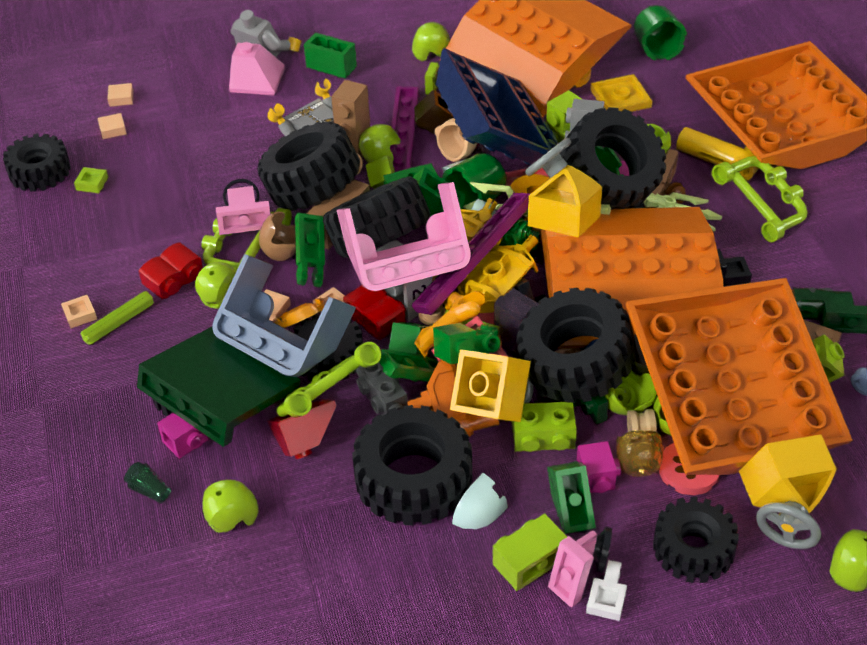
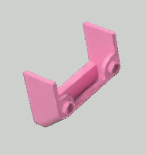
M454 182L438 184L444 212L434 214L428 219L426 223L428 239L376 252L374 241L370 236L361 233L356 234L350 208L337 210L347 253L361 284L366 289L372 291L383 290L464 268L469 263L471 253Z

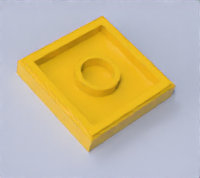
M634 74L591 83V92L597 101H604V108L606 110L609 107L619 108V111L626 109L633 112L652 108L651 98Z

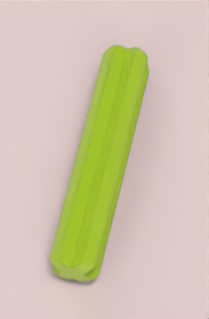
M147 291L141 292L82 330L80 334L83 341L88 345H92L152 306L154 303L153 297Z

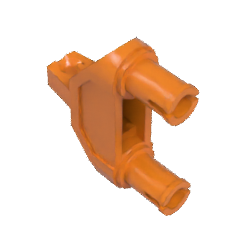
M440 359L427 384V390L420 393V398L407 401V405H413V408H421L422 405L431 407V411L436 412L438 409L445 412L448 419L453 417L460 423V428L465 429L469 437L474 435V431L499 425V419L450 410L458 363L449 364Z

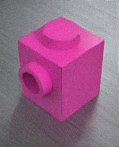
M174 413L157 423L162 442L179 459L209 440L208 436Z
M608 441L578 445L576 461L586 465L590 493H604L608 490H615L616 477L621 475L618 458H613Z

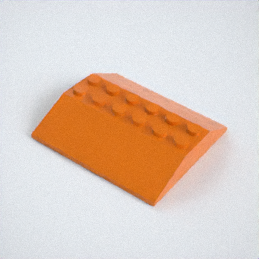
M479 0L463 16L446 49L521 81L544 117L547 114V102L570 90L631 28V24L587 0Z
M811 41L686 74V80L761 163L804 169L844 157L867 141V95Z
M700 207L612 209L609 215L600 214V218L580 237L541 229L549 298L558 291H562V293L568 292L569 288H579V290L591 288L595 289L597 293L602 291L611 295V298L617 299L628 313L625 305L627 301L724 287L714 233ZM630 319V323H631L633 335H636L635 330H634L633 325H632V322H631V319ZM592 336L575 337L564 342L557 349L585 348L592 340L599 338Z
M787 278L626 302V308L685 475H730L739 473V470L767 443L821 434L829 450L853 441Z

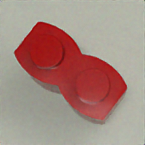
M178 242L165 249L160 256L147 261L138 272L141 282L145 287L159 298L166 299L171 295H175L183 285L196 280L203 266L201 257L181 242Z
M361 285L343 297V302L356 307L351 319L356 321L357 324L362 325L369 334L378 340H382L391 333L393 322H405L406 310L401 301L387 296L384 289L372 291Z

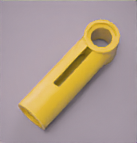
M689 127L683 128L676 143L677 150L715 165L722 162L733 164L746 157L755 156L747 146L742 148ZM751 166L739 173L745 180H749L759 168Z

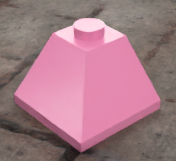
M249 42L237 43L232 55L229 90L233 93L275 95L284 73L285 65L260 44H251Z

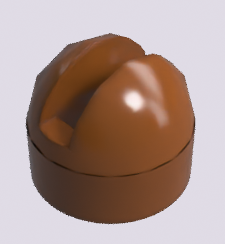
M679 182L669 184L665 191V195H670L672 192L686 195L685 188ZM676 199V203L681 204L684 202Z

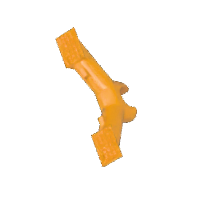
M454 290L448 296L443 305L449 311L431 326L422 328L414 343L423 357H426L429 350L434 347L433 327L462 323L476 317L480 313V306L485 303V295L481 291L477 290L461 295Z

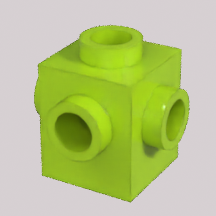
M825 334L812 340L829 383L845 376L843 366L844 351L837 342L831 341Z

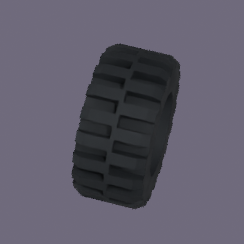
M609 107L607 110L605 108L595 109L594 112L584 115L566 137L571 140V144L560 155L569 166L585 173L602 186L601 204H610L611 210L636 208L644 202L663 180L662 175L666 171V163L664 162L666 160L665 149H661L663 143L660 137H656L654 134L655 129L651 125L648 126L643 122L645 119L639 115L637 117L633 116L632 112L626 109L619 111V108ZM595 146H604L617 152L626 162L629 176H621L605 168L597 157Z
M332 122L314 123V125H306L302 129L294 130L289 135L278 139L277 143L272 144L259 160L258 175L275 205L290 210H297L298 208L307 209L309 206L319 205L322 201L329 200L336 193L343 191L346 185L350 184L354 180V176L357 175L360 159L342 126Z
M408 176L377 187L331 209V211L324 214L323 223L337 254L346 258L349 255L337 214L338 209L350 208L356 234L361 233L370 236L374 241L375 248L419 228L428 221L431 212L417 180Z
M569 288L568 292L562 293V291L553 293L554 296L550 298L545 297L540 300L537 307L533 306L528 311V318H523L517 334L519 355L522 360L531 361L528 379L532 385H535L536 390L541 394H548L549 398L557 401L563 398L567 403H576V400L580 399L583 402L592 401V397L597 395L601 398L609 393L608 390L612 387L616 389L622 383V377L627 378L632 370L631 365L636 360L635 338L628 313L623 309L622 304L617 299L611 298V295L602 291L597 293L595 289L585 288V290ZM592 336L599 338L592 346L577 353L562 354L555 352L561 344L575 337Z
M406 405L404 409L397 410L396 407L389 409L387 414L383 416L379 414L374 417L371 425L367 423L355 440L352 457L357 492L360 494V499L364 505L370 507L371 512L378 517L385 515L386 521L395 524L397 521H402L403 525L413 526V522H421L422 525L432 523L431 519L437 518L440 520L448 516L449 510L452 512L456 510L462 496L472 484V446L469 442V436L465 429L460 428V423L453 417L448 419L447 414L438 409L435 412L431 411V407L422 405L421 408H413V405ZM410 455L425 456L438 463L434 468L420 474H402L388 467L395 460Z

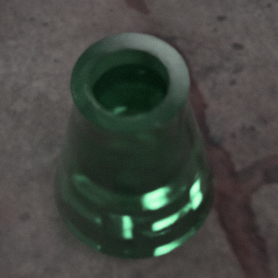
M134 463L124 476V482L127 483L128 489L149 497L159 504L163 503L171 493V488L161 480L148 463Z

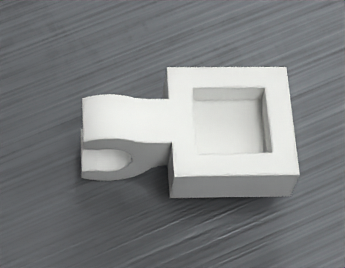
M608 560L604 580L594 578L587 604V614L620 621L627 585L618 583L622 563Z

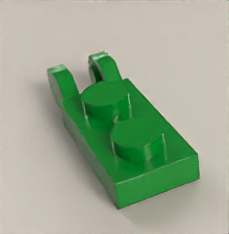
M297 213L295 216L296 265H298L296 272L297 284L302 286L306 284L308 267H313V286L320 288L324 280L323 266L325 265L323 216Z
M382 349L379 363L383 367V372L393 379L405 378L415 382L419 380L429 382L438 361L419 354Z

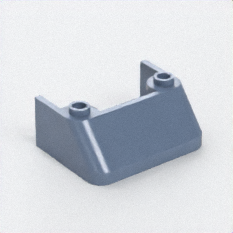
M244 254L214 318L213 332L219 339L282 374L299 377L337 349L356 307L329 297L307 341L269 321L274 309V302L272 297L263 292L262 289L273 265Z

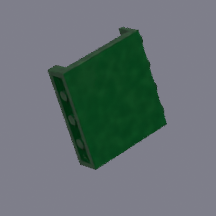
M212 326L140 363L137 380L138 389L222 447L232 442L235 426L278 400L286 399L288 395L299 388L300 384L299 378L284 375L215 336Z

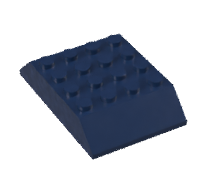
M446 48L442 50L436 86L466 141L472 144L476 142L482 144L492 152L500 151L510 159H520L528 166H531L559 143L521 81Z

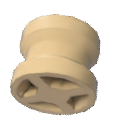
M646 409L643 413L628 410L627 429L630 441L638 440L639 437L656 438V418L653 409Z

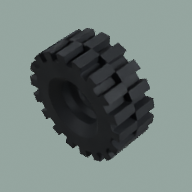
M44 133L43 136L33 134L31 138L28 135L24 136L22 141L15 140L14 146L9 145L7 151H4L3 162L10 182L16 188L20 186V189L26 191L27 188L30 189V192H36V188H40L43 191L47 190L46 186L49 185L53 188L57 186V181L63 182L65 180L64 176L68 177L69 170H71L65 144L54 135L49 137V134Z
M318 314L313 315L310 321L308 319L302 320V326L297 325L294 328V334L308 341L319 319ZM351 319L337 349L302 376L308 375V380L312 381L315 375L330 370L343 360L354 355L356 348L363 344L362 331L359 329L357 322L352 323Z
M690 497V502H685L684 498L677 499L676 506L670 502L666 505L665 511L661 510L656 521L653 550H656L655 557L657 562L663 560L662 568L666 572L673 569L672 576L677 579L682 574L687 576L686 582L693 583L694 577L700 579V583H706L710 575L713 580L720 578L721 571L726 573L729 570L730 564H733L739 534H737V523H732L733 516L730 512L723 514L724 507L717 504L716 507L711 506L712 500L705 498L704 503L698 502V497ZM689 535L699 536L708 545L692 547L686 544L682 538Z

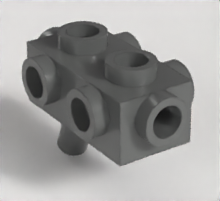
M379 362L368 368L360 366L356 369V373L359 376L356 380L360 392L370 400L376 414L383 416L387 414V410L395 407L397 410L404 409L408 400L406 392L399 384V378L393 379L387 376Z

